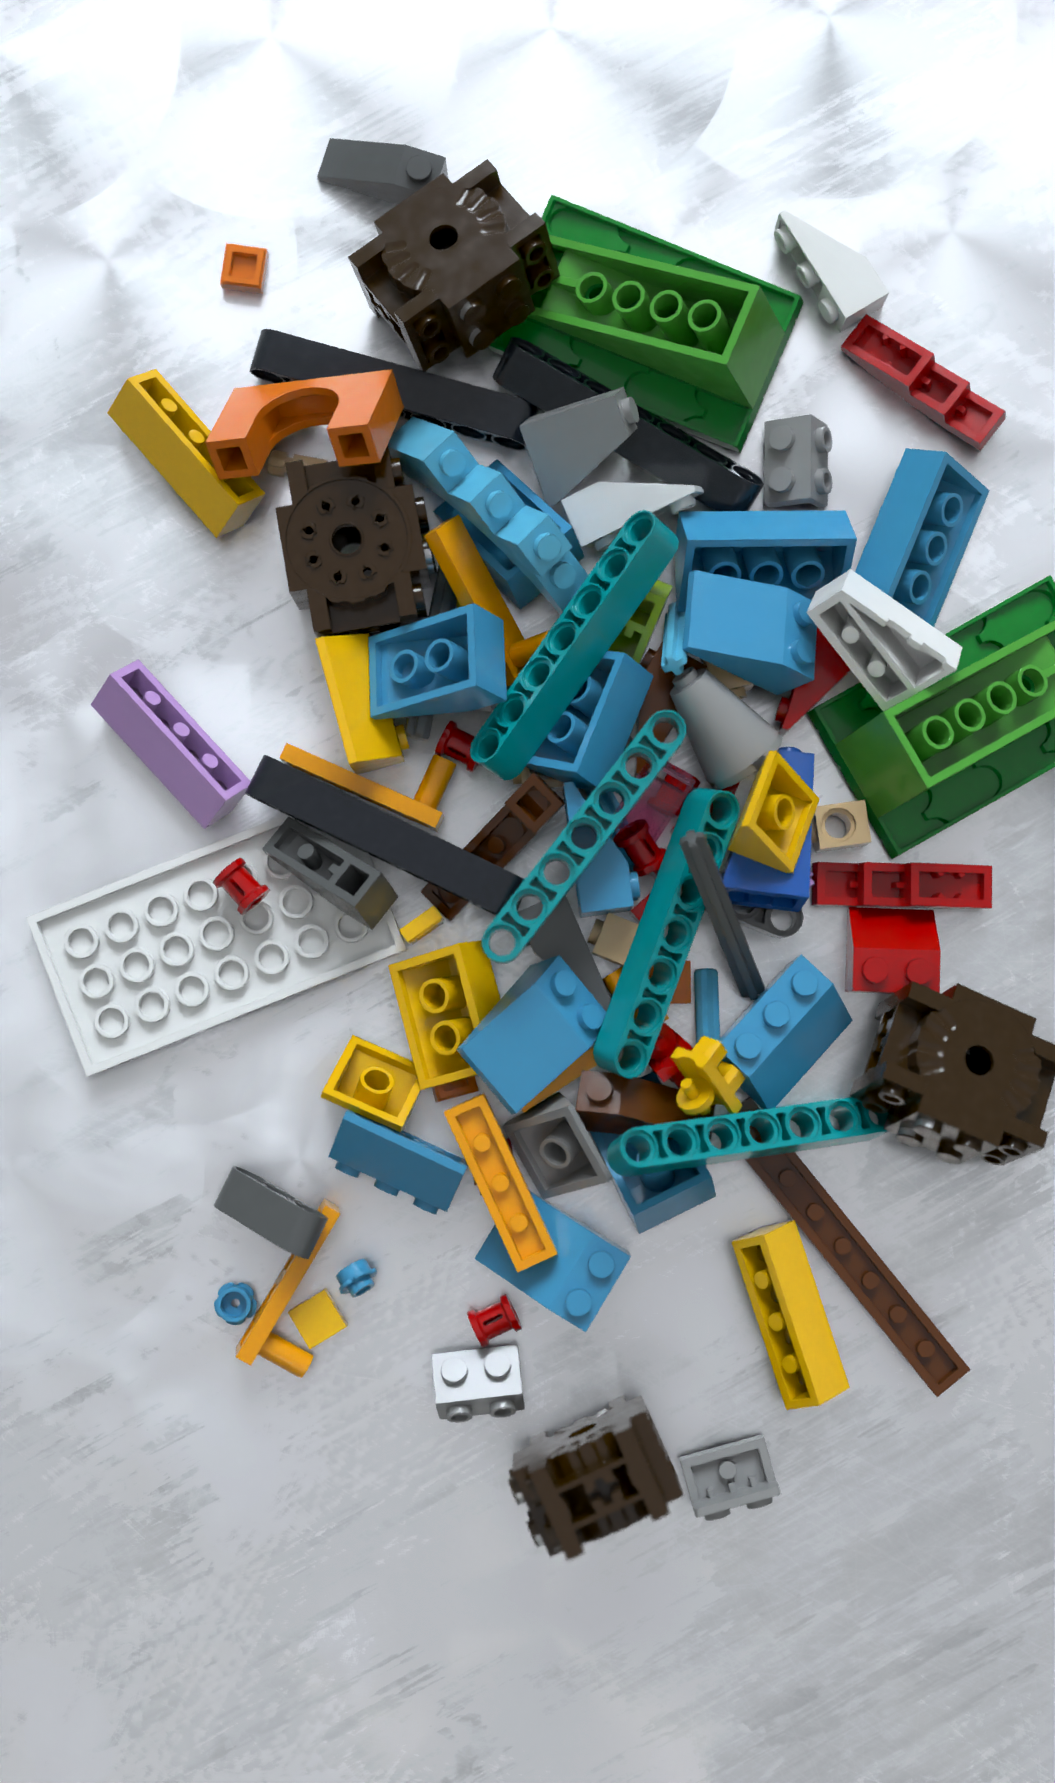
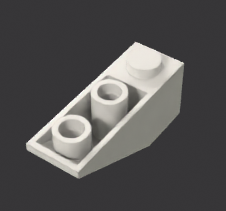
M785 209L779 212L774 231L775 240L781 251L785 254L790 253L796 262V272L805 288L813 289L820 300L818 301L819 310L829 324L834 323L838 331L842 332L862 320L865 314L870 315L883 307L889 292L867 257Z
M598 481L562 499L561 502L581 547L592 548L595 546L598 552L609 547L625 522L636 512L647 510L658 516L671 510L672 514L675 515L679 511H685L696 505L694 498L703 494L704 491L702 487L696 485Z

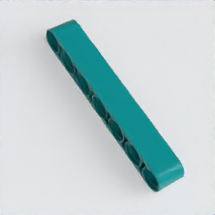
M638 511L625 522L507 690V701L497 704L474 737L470 747L471 758L500 779L505 781L512 780L523 771L675 556L679 545L678 536L650 511Z
M661 710L649 718L491 922L482 936V947L490 960L498 964H507L513 962L522 953L675 755L686 735L684 719L678 713L672 710ZM659 723H669L676 729L677 739L671 743H661L654 737L653 728ZM634 757L645 759L649 763L650 774L641 779L630 776L626 770L627 761ZM606 792L619 794L624 803L623 808L615 814L604 812L598 803L600 796ZM582 826L591 828L597 837L595 845L588 849L576 847L571 839V835L576 828ZM554 861L564 863L570 872L568 880L559 885L548 882L544 876L546 866ZM527 896L539 899L543 906L540 916L533 920H525L517 913L519 901ZM499 931H507L515 938L513 951L505 956L496 955L490 949V939Z
M697 788L692 790L684 800L594 1045V1060L600 1068L625 1078H635L645 1071L705 910L704 903L680 847V839L686 836L690 830L703 832L717 867L720 869L740 812L739 802L731 792ZM713 802V811L710 815V806ZM683 884V893L680 896V887ZM668 925V934L664 937L665 928ZM652 966H653V968H654L653 974H652L651 978L649 979V972H650V969H651ZM637 1007H638V1009H639L638 1015H637L636 1019L634 1020V1018H633V1017H634V1012H635V1010H636ZM623 1049V1056L621 1060L618 1061L619 1053Z
M848 1097L635 1127L623 1133L609 1145L607 1161L615 1173L621 1176H636L870 1141L889 1132L883 1129L888 1113H875L878 1118L877 1125L871 1120L869 1110L862 1106V1101ZM830 1115L838 1120L840 1131L831 1125ZM790 1120L799 1126L800 1137L792 1132ZM750 1126L755 1127L759 1131L761 1143L756 1142L751 1137ZM709 1131L719 1137L721 1149L711 1144ZM668 1137L678 1142L680 1155L674 1154L667 1145ZM626 1143H630L637 1148L639 1161L629 1158L625 1151Z

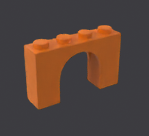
M392 369L234 388L205 444L219 480L259 476L271 450L279 441L296 431L317 425H328L327 432L339 467L380 463L404 406Z

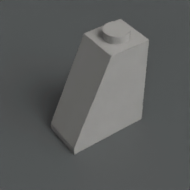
M624 387L532 416L519 426L545 502L550 507L556 505L637 429L636 423L639 422L638 409L632 397L627 398Z

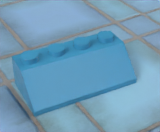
M906 448L855 573L934 627L990 490L947 452Z
M679 511L676 528L679 545L674 556L677 612L686 611L688 575L693 570L786 587L812 600L817 590L851 569L857 537L846 511Z

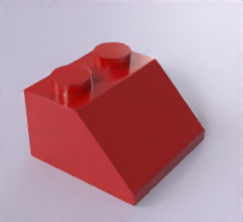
M847 907L845 992L894 994L914 981L940 993L941 950L934 910Z

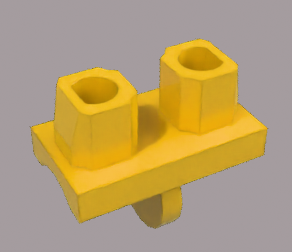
M702 1036L691 1051L677 1047L670 1056L686 1078L681 1082V1088L676 1097L678 1106L686 1114L705 1115L710 1111V1106L716 1104L725 1106L730 1114L738 1113L743 1106L735 1093L746 1078L734 1065L722 1061L727 1054V1050L718 1040Z

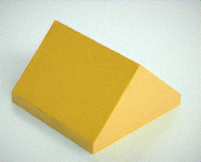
M777 750L768 752L754 778L728 850L784 873H793L819 798Z
M352 1035L320 1097L398 1132H402L407 1125L421 1090L413 1061Z

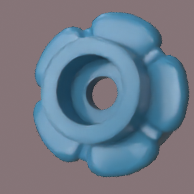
M361 1259L348 1265L336 1275V1279L340 1284V1293H350L352 1298L366 1293L375 1285L372 1277L376 1276L377 1269H371L366 1259Z
M233 1282L223 1285L218 1291V1298L214 1301L217 1315L231 1325L242 1324L246 1318H251L257 1309V1301L253 1298V1289L242 1282L238 1285ZM233 1299L239 1300L240 1305L238 1307L232 1305Z

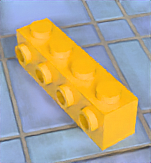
M157 369L127 378L108 410V415L216 538L244 526L264 497L265 492L250 476L219 480L205 444L211 431Z
M795 1220L764 1226L732 1241L731 1243L786 1410L820 1406L849 1389L850 1386Z

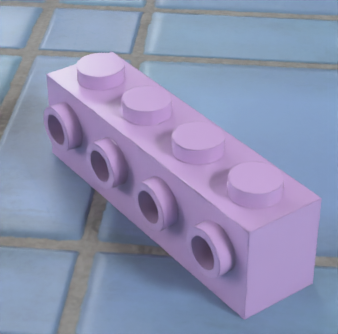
M139 659L108 676L91 703V706L204 829L231 813L245 795L250 780Z

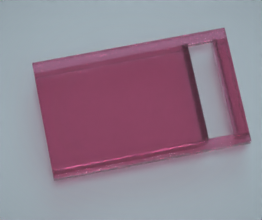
M648 762L645 763L636 778L641 779L650 774L647 771L649 768ZM668 762L662 771L688 785L684 792L657 777L618 829L621 830L624 826L635 820L646 819L649 824L648 832L656 842L694 786L696 781L692 779V775ZM623 800L613 814L618 813L623 808Z

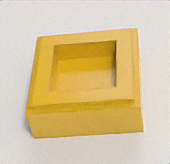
M433 905L399 931L405 940L413 945L443 924L444 919Z
M327 1288L288 1311L289 1316L309 1349L348 1326Z

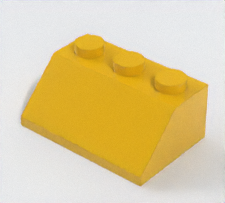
M369 633L315 638L348 763L355 774L359 775L405 762L402 751L410 749L405 734L404 725L395 726L393 718L375 720L370 717Z
M482 940L457 943L388 965L420 1090L477 1076L476 1072L459 1054L457 1048L500 1000L491 961L484 953Z

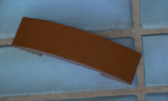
M536 772L504 803L505 805L463 848L464 850L505 869L563 807L565 802ZM430 883L420 891L449 921L453 920L469 904V902Z

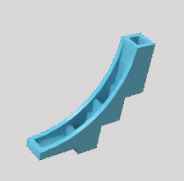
M412 416L390 438L388 447L392 458L400 459L401 469L406 476L436 493L483 532L523 572L561 615L588 577L586 571L570 551L573 546L549 514L526 506L501 472L478 464L454 431Z

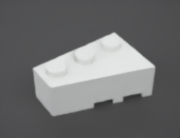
M848 570L815 592L807 614L882 711L910 698L957 670L962 646L853 570Z

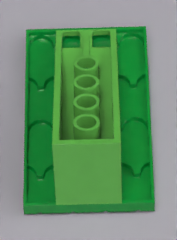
M551 194L541 218L546 223L560 276L553 280L546 289L538 291L531 296L536 311L528 315L524 322L513 326L497 337L488 346L490 350L503 355L511 337L524 339L611 390L624 387L627 398L632 397L637 405L671 425L678 427L683 432L741 453L748 437V432L751 430L764 399V394L767 392L779 359L783 354L795 321L804 304L802 297Z
M1051 575L944 634L963 647L957 670L919 693L882 711L865 687L859 682L807 713L815 728L818 729L819 735L837 766L839 765L840 771L856 799L865 800L868 819L878 837L882 839L883 845L891 859L1055 767V582Z

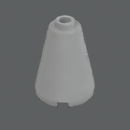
M689 667L673 679L672 683L675 686L670 692L671 698L678 714L684 719L690 743L706 781L712 788L715 785L717 789H724L749 777L757 771L753 763L762 755L766 758L769 751L778 750L781 746L782 737L777 730L707 669L695 670L694 667Z

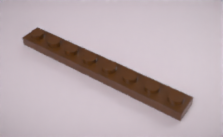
M748 1097L741 1102L743 1106L738 1113L760 1110V1108L751 1097ZM750 1126L751 1137L756 1142L761 1143L759 1131L755 1127ZM795 1152L744 1159L936 1397L940 1396L971 1370Z

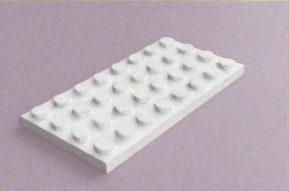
M285 814L28 916L26 920L87 1077H91L406 951V944L399 931L400 929L391 907L374 929L371 930L342 912L268 856L262 848L287 819L288 815ZM294 819L375 868L369 854ZM238 858H243L246 862L245 868L261 886L267 885L270 889L267 896L244 915L237 911L238 904L222 887L217 888L213 884V880L217 875Z

